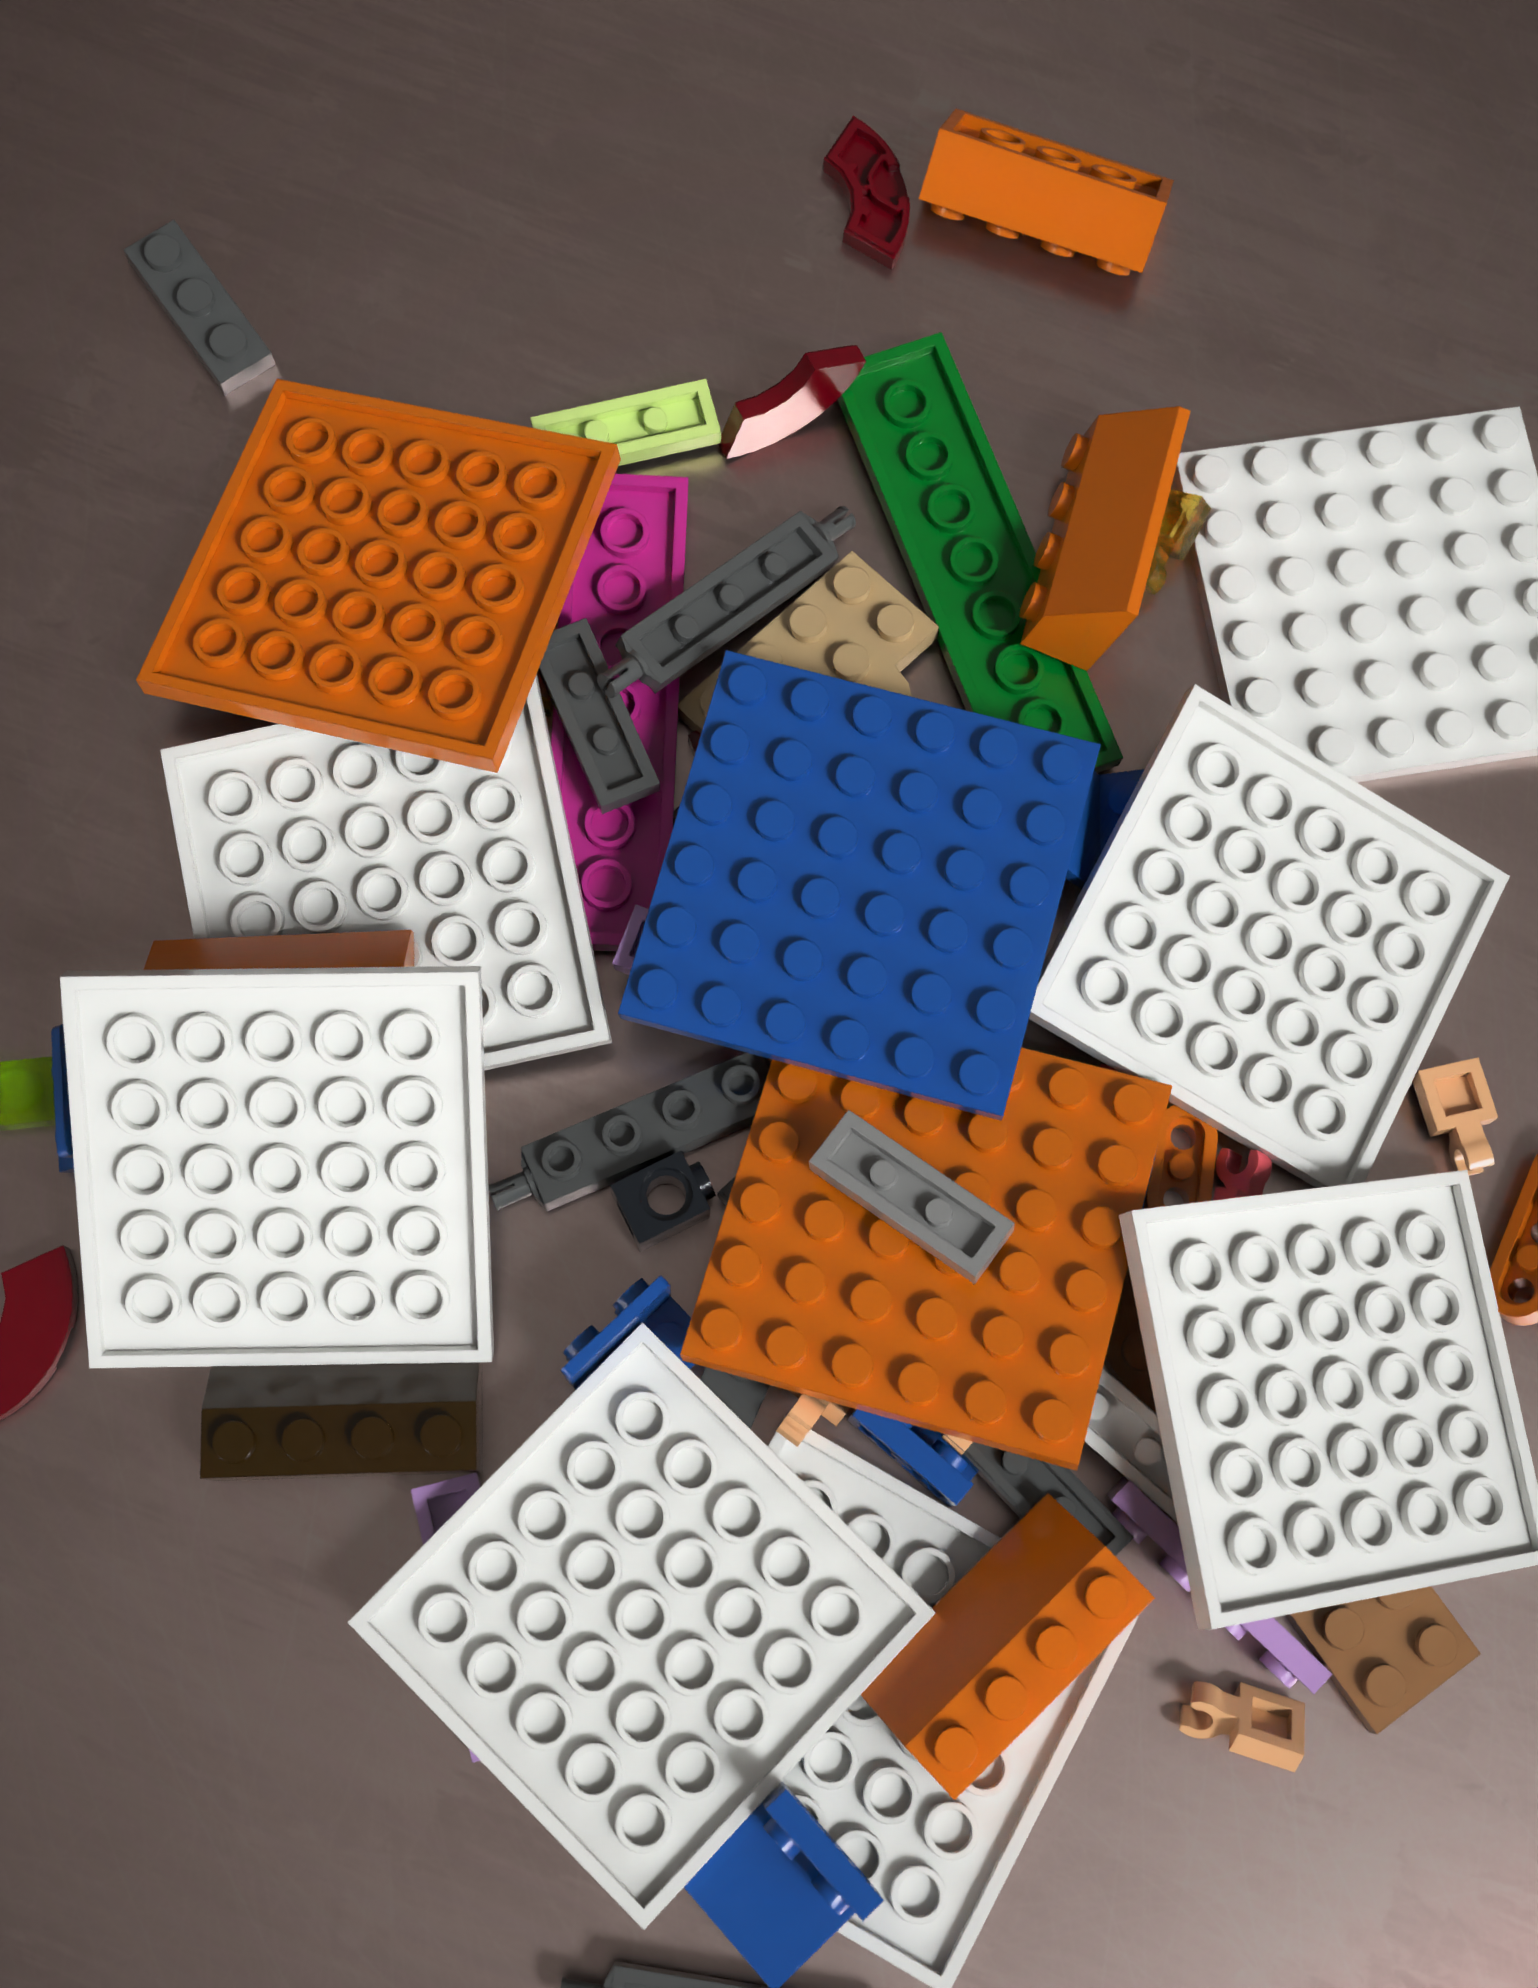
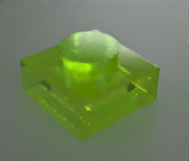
M52 1056L0 1062V1131L56 1125Z

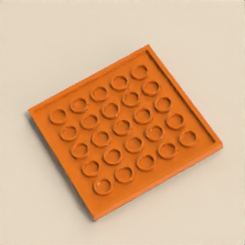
M276 379L136 681L144 694L498 773L621 458L618 446L609 442Z
M1021 1047L1002 1121L772 1059L680 1352L682 1361L1077 1471L1128 1268L1119 1215L1131 1210H1139L1143 1207L1173 1085ZM848 1110L1015 1223L1014 1232L976 1284H973L810 1170L809 1160Z

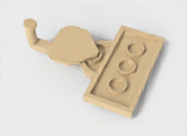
M851 551L736 653L912 697L909 683L901 674V671L937 640L939 626L856 553ZM721 666L678 703V717L693 731L702 732Z

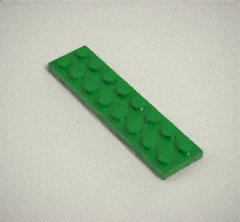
M942 332L865 356L866 363L862 370L837 400L926 615L939 626L937 641L966 711L1101 744L1094 771L1099 773L1119 766L1123 755L1087 671L1020 644L1027 621L1019 616L1021 605L1030 586L1034 582H1038L1041 569L1034 566L1035 549Z

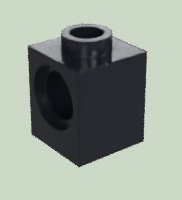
M682 1151L670 1155L610 1185L612 1197L640 1252L709 1219L710 1207L707 1200L716 1196L701 1163L698 1161L689 1166ZM660 1184H673L683 1192L685 1202L677 1212L664 1215L655 1212L649 1206L647 1201L649 1193Z

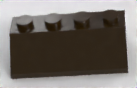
M482 1362L214 1366L210 1369L201 1412L200 1479L234 1481L483 1473Z

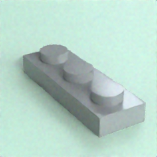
M850 1110L846 1112L809 1160V1168L812 1172L973 1284H976L1014 1232L1015 1223Z

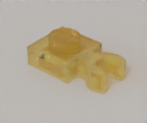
M1170 489L1145 586L1149 594L1155 595L1163 587L1167 576L1165 564L1168 558L1184 561L1211 508L1202 496Z

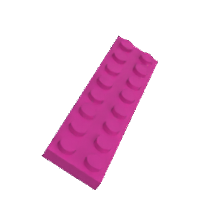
M615 474L558 618V629L586 618L608 668L622 660L621 654L615 646L620 636L684 592L689 477ZM680 676L657 693H654L649 686L640 680H636L620 692L659 779L660 791L604 814L600 812L553 705L551 746L594 951H617L635 905L649 909L673 830Z

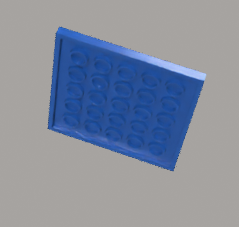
M726 650L618 1011L620 1019L1002 1121L1101 744Z

